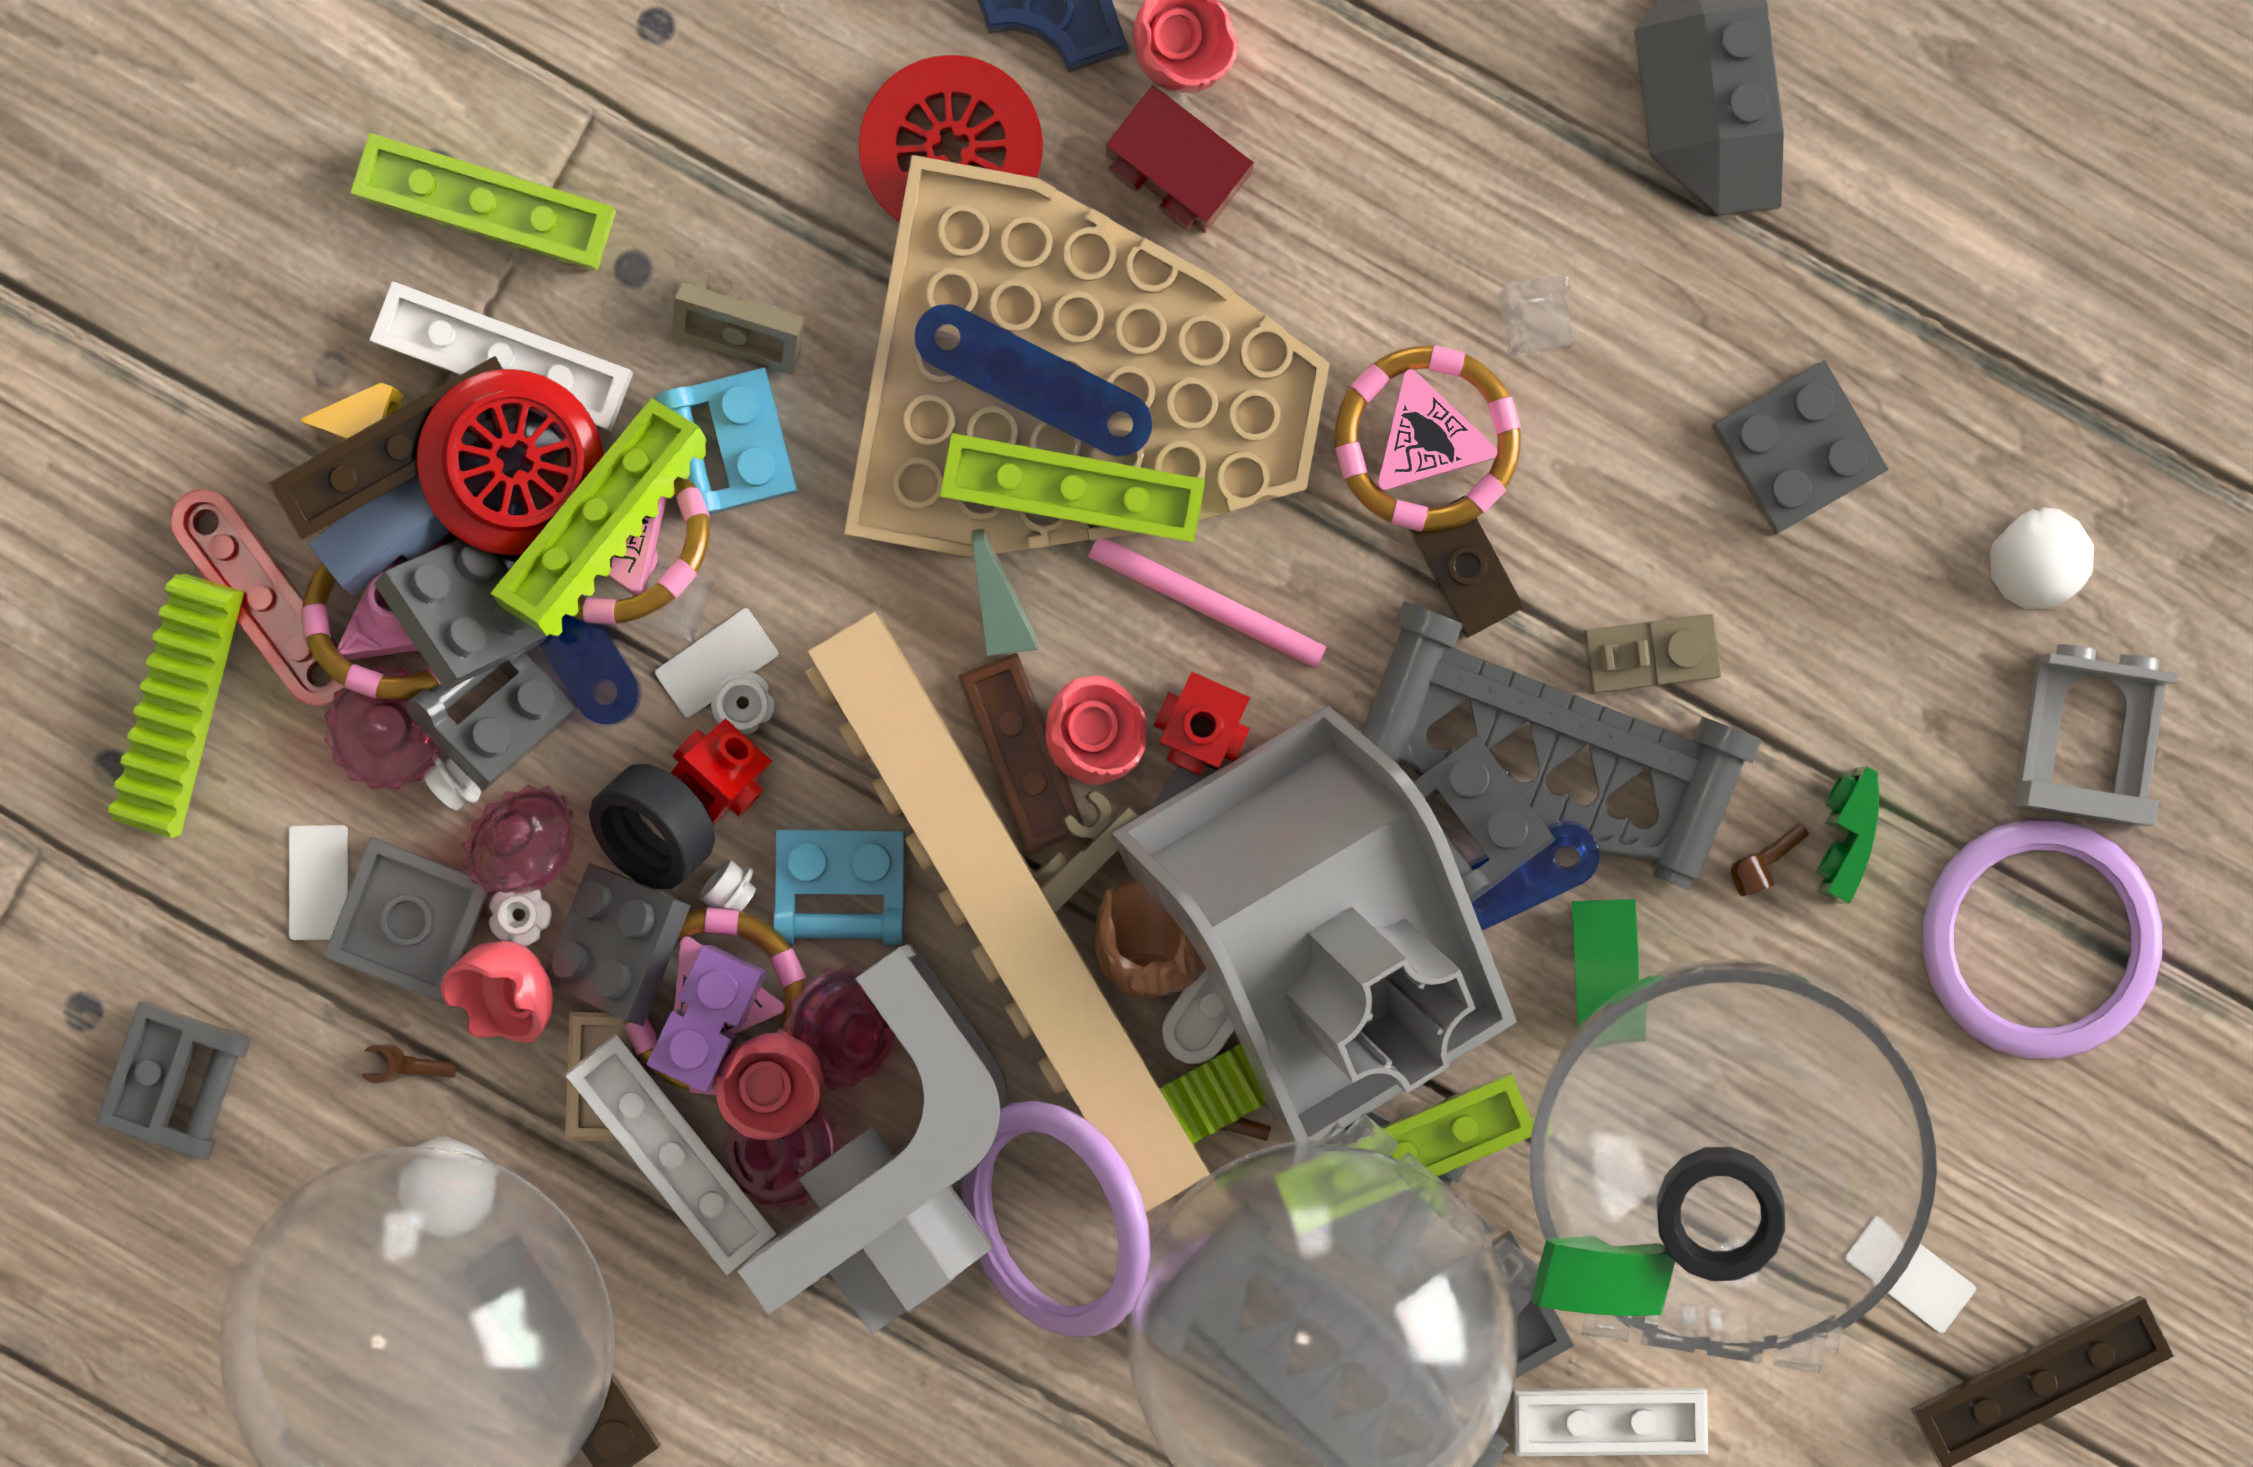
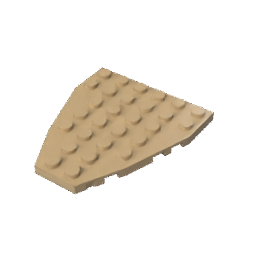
M912 155L844 534L965 557H974L972 530L978 529L985 530L996 553L1138 534L1132 531L940 497L951 433L1206 479L1198 520L1306 490L1330 363L1308 346L1295 339L1267 315H1264L1237 295L1233 289L1217 277L1147 238H1143L1110 220L1109 217L1093 208L1090 209L1038 178Z

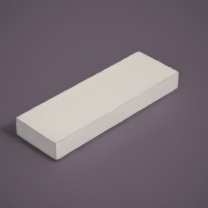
M1705 1387L1513 1389L1514 1455L1708 1454L1707 1389Z

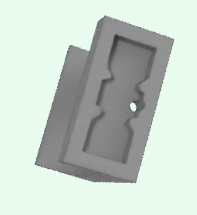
M2058 644L2056 654L2049 653L2037 656L2013 807L2137 827L2155 826L2159 800L2149 799L2165 687L2168 684L2177 683L2178 673L2158 670L2160 660L2146 656L2121 654L2119 664L2095 660L2096 649L2077 645ZM2086 676H2099L2109 680L2119 689L2124 701V716L2112 793L2051 783L2063 702L2069 688L2076 681Z

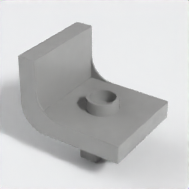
M1330 706L1318 711L1111 833L1128 872L1171 915L1205 965L1222 999L1278 1130L1301 1154L1402 1092L1407 1094L1450 1068L1451 1062L1517 1023L1449 844L1434 813L1403 769Z
M914 943L897 948L855 979L904 1046L918 1069L924 1092L923 1113L919 1127L913 1139L893 1153L875 1126H872L799 1178V1181L818 1207L762 1246L737 1270L768 1315L829 1273L873 1335L882 1327L905 1312L911 1311L946 1286L959 1273L992 1249L993 1244L951 1185L973 1170L983 1160L992 1146L999 1126L1000 1109L1007 1106L1008 1102L1005 1077L992 1052Z

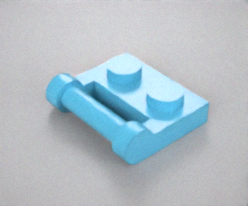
M765 367L694 386L670 389L655 395L656 401L693 423L691 409L709 405L730 486L729 488L711 491L704 459L700 460L694 457L689 462L690 476L688 478L701 491L709 515L798 493L768 372Z
M776 830L774 929L781 934L789 945H795L796 939H883L884 946H903L905 831ZM797 894L884 895L883 914L796 913Z

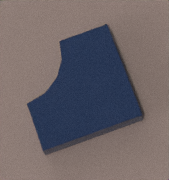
M978 0L989 33L1014 30L1036 36L1058 53L1068 72L1128 53V46L1112 0Z

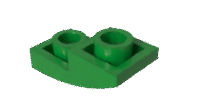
M1868 766L1855 768L1851 776L1843 772L1833 785L1825 801V806L1832 809L1825 824L1845 834L1847 837L1843 844L1835 840L1824 854L1816 874L1823 877L1817 892L1838 904L1851 903L1862 880L1875 839L1879 814L1878 772Z
M1636 899L1571 901L1578 1039L1642 1037Z
M1596 1236L1546 1239L1530 1301L1539 1307L1585 1314L1610 1316L1662 1315L1675 1261L1669 1257L1664 1245L1660 1243L1611 1246Z

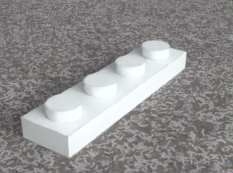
M393 281L369 340L376 345L456 375H460L490 357L496 356L503 369L530 371L562 385L582 403L589 412L596 427L609 432L612 431L633 376V372L630 369Z
M616 1034L564 1074L726 1276L777 1235Z

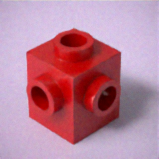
M1191 671L1180 696L1168 691L1153 727L1164 731L1159 745L1170 750L1166 761L1199 776L1202 775L1205 766L1218 770L1223 758L1232 762L1235 761L1250 730V727L1239 723L1250 697ZM1196 717L1207 718L1212 723L1213 733L1205 738L1194 735L1190 729V721Z
M725 718L707 735L699 729L695 730L679 746L672 756L678 763L671 774L685 783L702 802L714 826L730 810L739 818L753 805L765 790L757 781L772 763V760Z

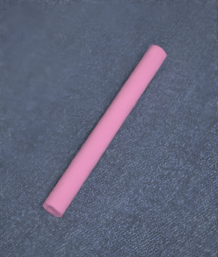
M1107 538L1096 539L1088 555V558L1314 669L1317 668L1327 646Z

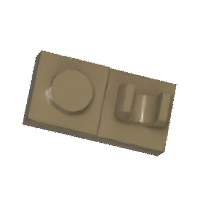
M701 272L696 277L694 285L685 282L681 283L675 297L671 337L791 375L793 374L800 356L805 317L790 313L779 306L764 305L745 298L741 300L742 283L734 281L727 295L708 290L710 273Z
M1713 614L1587 629L1584 631L1592 694L1721 677Z
M1090 791L1085 798L1097 811L1095 823L1089 827H1084L1070 814L1061 820L1065 830L1070 835L1089 840L1078 851H1073L1067 858L1060 851L1056 852L1033 875L1054 913L1118 850L1111 833L1138 818L1129 807L1119 809L1112 816V809L1106 797L1099 792Z

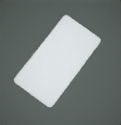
M744 608L656 669L655 675L686 718H690L716 698L715 687L724 676L730 673H737L739 676H743L746 672L754 673L776 658L779 652L750 610Z
M345 825L291 826L289 828V938L292 940H330L348 895V828Z
M1885 1220L1853 1261L1854 1268L1939 1333H1944L1976 1291L1975 1285L1890 1220Z

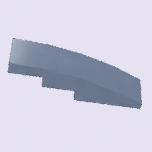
M528 410L524 429L525 437H529L543 422L541 415ZM516 419L507 423L511 434L514 432ZM548 426L536 440L535 445L540 448L559 442L561 439ZM495 430V431H493V432L491 433V434H493L496 438L499 437V436H498V433H497V430ZM481 439L470 444V446L488 449V446ZM514 445L507 452L497 450L496 457L504 462L501 472L508 477H511L518 470L528 472L529 465L521 460L524 449L520 446ZM560 450L541 456L540 460L551 464L565 451ZM458 453L459 469L461 471L485 465L483 459ZM483 474L464 480V484L470 493L476 497L490 481V476ZM416 475L345 515L308 545L340 586L354 596L400 555H403L409 561L419 557L430 550L450 531L431 510L422 491L419 476ZM499 484L482 501L484 506L493 511H497L499 508L502 487ZM515 488L512 489L511 498L518 493Z

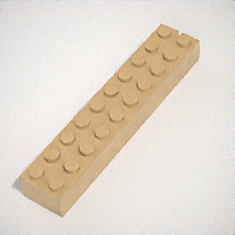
M874 611L807 651L815 665L805 672L824 704H828L829 707L838 703L848 719L847 722L838 727L844 739L858 760L860 759L864 762L871 758L881 775L880 778L871 782L876 793L891 816L894 815L896 817L903 813L914 830V833L905 838L911 852L924 872L926 870L928 872L936 867L946 884L947 889L938 894L942 904L957 928L969 923L981 944L971 950L977 963L990 983L1002 978L1014 1000L1004 1006L1023 1039L1035 1034L1047 1054L1039 1059L1038 1065L1057 1096L1068 1090L1079 1108L1075 1114L1089 1121L1113 1145L1126 1163L1141 1194L1145 1213L1210 1175L1206 1162L1195 1144L1192 1145L1159 1090V1083L1057 912L1054 913L1043 895L1039 884L1033 878L1034 873L881 617Z

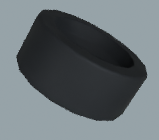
M633 764L621 772L592 799L589 819L592 832L602 851L619 870L640 884L653 889H673L694 872L712 853L715 835L712 821L706 809L685 783L666 770L650 764ZM639 813L657 828L665 840L656 835L647 826Z
M1730 1146L1704 1147L1682 1157L1665 1174L1657 1195L1658 1233L1669 1257L1687 1273L1711 1282L1737 1281L1760 1271L1777 1254L1786 1231L1783 1195L1772 1171L1754 1155ZM1728 1176L1742 1181L1754 1192L1760 1204L1761 1220L1756 1233L1744 1245L1733 1250L1712 1251L1699 1246L1687 1235L1681 1223V1206L1685 1195L1696 1183L1709 1177Z

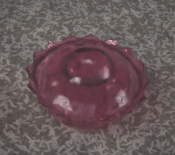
M373 666L370 669L386 676L409 675L400 666L388 670ZM345 687L334 692L333 706L324 715L328 725L324 741L333 750V763L344 768L351 781H363L372 790L385 786L399 790L407 782L421 781L427 769L436 765L435 763L441 749L409 716L406 709V702L409 699H375Z
M528 784L519 792L506 791L499 802L487 804L483 816L471 823V836L463 843V848L467 855L462 866L470 872V882L482 885L485 892L500 891L505 894L523 895L539 890L554 880L567 865L573 850V830L571 826L573 811L567 808L565 796L555 795L549 786L536 789Z
M849 965L839 971L826 968L818 979L806 980L802 994L791 1000L792 1014L784 1023L789 1036L807 1044L818 1056L825 1085L831 1090L844 1085L855 1087L864 1077L874 1075L876 1069L881 1066L890 1054L895 1038L894 1032L855 979L863 972H857Z
M820 1103L814 1115L806 1123L788 1136L776 1140H757L743 1136L728 1123V1137L724 1147L729 1163V1171L739 1182L741 1190L752 1194L761 1205L773 1204L782 1210L792 1204L805 1206L811 1196L801 1184L799 1178L840 1149L833 1138L835 1123L824 1116L822 1103Z

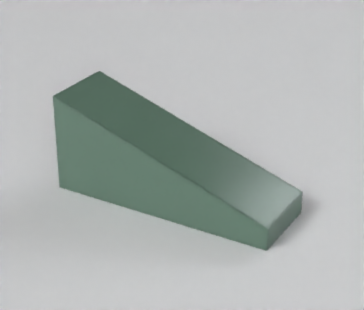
M972 530V544L987 656L1038 650L1037 635L985 530Z

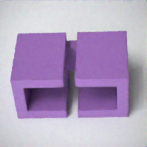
M711 944L702 946L677 1000L689 1006L686 1011L682 1009L671 1011L646 1065L706 1093L714 1089L721 1064L731 1053L738 1038L737 1035L729 1031L721 1033L725 1022L735 1027L745 1023L768 971Z

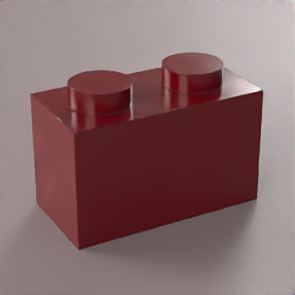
M1154 85L1149 88L1106 143V157L1113 161L1108 167L1109 171L1136 192L1144 185L1163 200L1158 206L1161 212L1187 231L1194 224L1206 233L1250 177L1254 164L1252 160Z

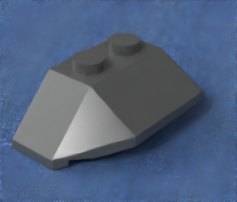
M1659 0L1634 31L1650 157L1683 187L1703 201L1704 205L1716 216L1780 209L1782 202L1784 129L1769 10L1766 0Z

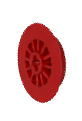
M941 55L914 62L899 70L880 87L864 114L859 135V159L862 173L873 197L899 223L909 170L902 172L898 159L915 155L949 162L946 155L935 157L933 153L934 150L942 147L941 136L946 133H953L956 141L967 140L969 146L961 150L962 161L958 162V164L1038 178L1043 156V137L1036 110L1028 95L1012 77L983 60L961 55ZM941 97L945 99L946 119L944 122L937 120L927 102ZM953 97L970 99L959 121L953 120ZM979 106H984L993 114V116L977 126L968 128ZM916 109H921L933 129L927 131L907 121V119ZM996 126H1001L1005 135L1003 140H976ZM902 131L925 141L923 145L897 146L898 138ZM1006 152L1002 166H997L977 156L978 153Z
M500 369L483 372L467 378L450 389L437 402L427 417L421 431L417 451V468L419 481L427 503L439 521L451 533L469 545L484 551L503 555H522L604 454L600 435L593 419L582 403L570 391L552 379L540 374L518 369ZM514 406L518 408L513 434L509 432L501 407ZM528 410H531L541 415L543 422L529 437H525L524 429ZM489 411L499 437L496 438L478 423L476 417ZM549 425H552L561 437V441L540 448L536 447V440ZM470 429L488 446V449L463 444L461 439L465 430ZM514 445H518L524 449L521 460L529 465L528 472L518 470L511 477H508L501 472L504 462L496 457L497 450L507 452ZM564 450L567 456V468L542 462L540 457ZM458 453L483 459L485 465L461 471L459 469ZM537 472L563 477L564 483L559 493L547 484ZM488 474L490 481L474 497L464 484V480ZM527 483H530L550 501L549 505L541 510H537ZM497 484L502 487L498 512L487 508L482 503L483 499ZM513 488L519 494L525 515L508 514Z

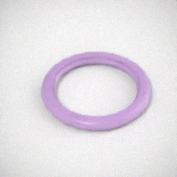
M2024 819L1997 826L1970 841L1946 864L1930 892L1922 922V954L1930 984L1945 1011L1970 1036L1996 1051L2024 1059H2062L2089 1052L2112 1039L2139 1014L2154 988L2162 960V921L2155 895L2139 866L2116 843L2088 827L2060 819ZM2031 850L2061 852L2078 857L2098 869L2114 886L2124 903L2131 927L2130 957L2125 975L2113 995L2097 1011L2077 1022L2055 1028L2023 1026L2009 1022L1988 1010L1971 993L1959 971L1954 952V925L1960 903L1971 884L1987 868L2004 858Z
M1040 1101L1011 1103L1001 1108L999 1126L992 1146L983 1160L961 1178L960 1184L962 1202L993 1244L992 1249L978 1259L983 1272L999 1295L1017 1313L1045 1331L1067 1337L1098 1336L1117 1327L1133 1310L1147 1280L1151 1255L1149 1224L1141 1194L1126 1163L1101 1132L1089 1121L1065 1107ZM1040 1132L1051 1135L1067 1144L1086 1162L1099 1180L1111 1205L1118 1237L1119 1256L1116 1275L1111 1287L1103 1296L1087 1305H1064L1040 1292L1022 1274L1010 1257L1000 1236L992 1203L991 1183L994 1163L999 1151L1005 1144L1021 1134Z

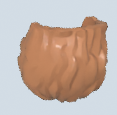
M1136 879L1122 881L1113 889L1105 891L1103 902L1097 913L1095 954L1097 955L1101 971L1112 985L1127 995L1154 999L1158 996H1164L1169 992H1179L1194 983L1206 970L1205 965L1179 925Z

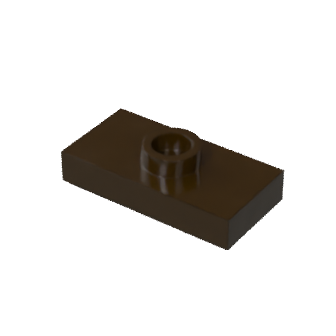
M1464 495L1463 497H1461V498H1459V499H1457V500H1455V501L1449 503V504L1455 503V502H1457V501H1459V500L1465 498V495ZM1477 518L1463 525L1445 530L1420 532L1408 529L1455 618L1463 624L1462 631L1466 638L1525 608Z

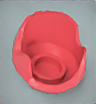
M1145 0L1134 22L1133 43L1140 67L1157 86L1169 92L1195 94L1209 89L1227 74L1236 59L1238 41L1228 11L1218 0Z
M1099 675L1076 678L1056 694L1048 710L1045 738L1049 754L1055 766L1064 775L1086 785H1103L1125 777L1139 764L1145 751L1148 731L1146 715L1135 698L1125 688L1111 679Z
M513 941L488 942L476 946L463 955L445 973L440 987L446 1006H458L466 1011L469 1018L467 1031L476 1038L501 1036L517 1042H535L548 1025L554 1000L549 976L539 958L531 950Z
M783 1033L760 1034L739 1044L723 1060L716 1078L715 1092L718 1108L724 1120L743 1136L757 1140H776L788 1136L814 1115L823 1100L825 1079L818 1056L807 1044Z

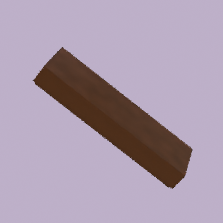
M1018 653L958 675L1026 853H1031L1072 837L1065 830L1061 821L1066 815H1072L1080 825L1084 827L1085 825L1066 776L1055 766L1049 754L1045 738L1046 725Z

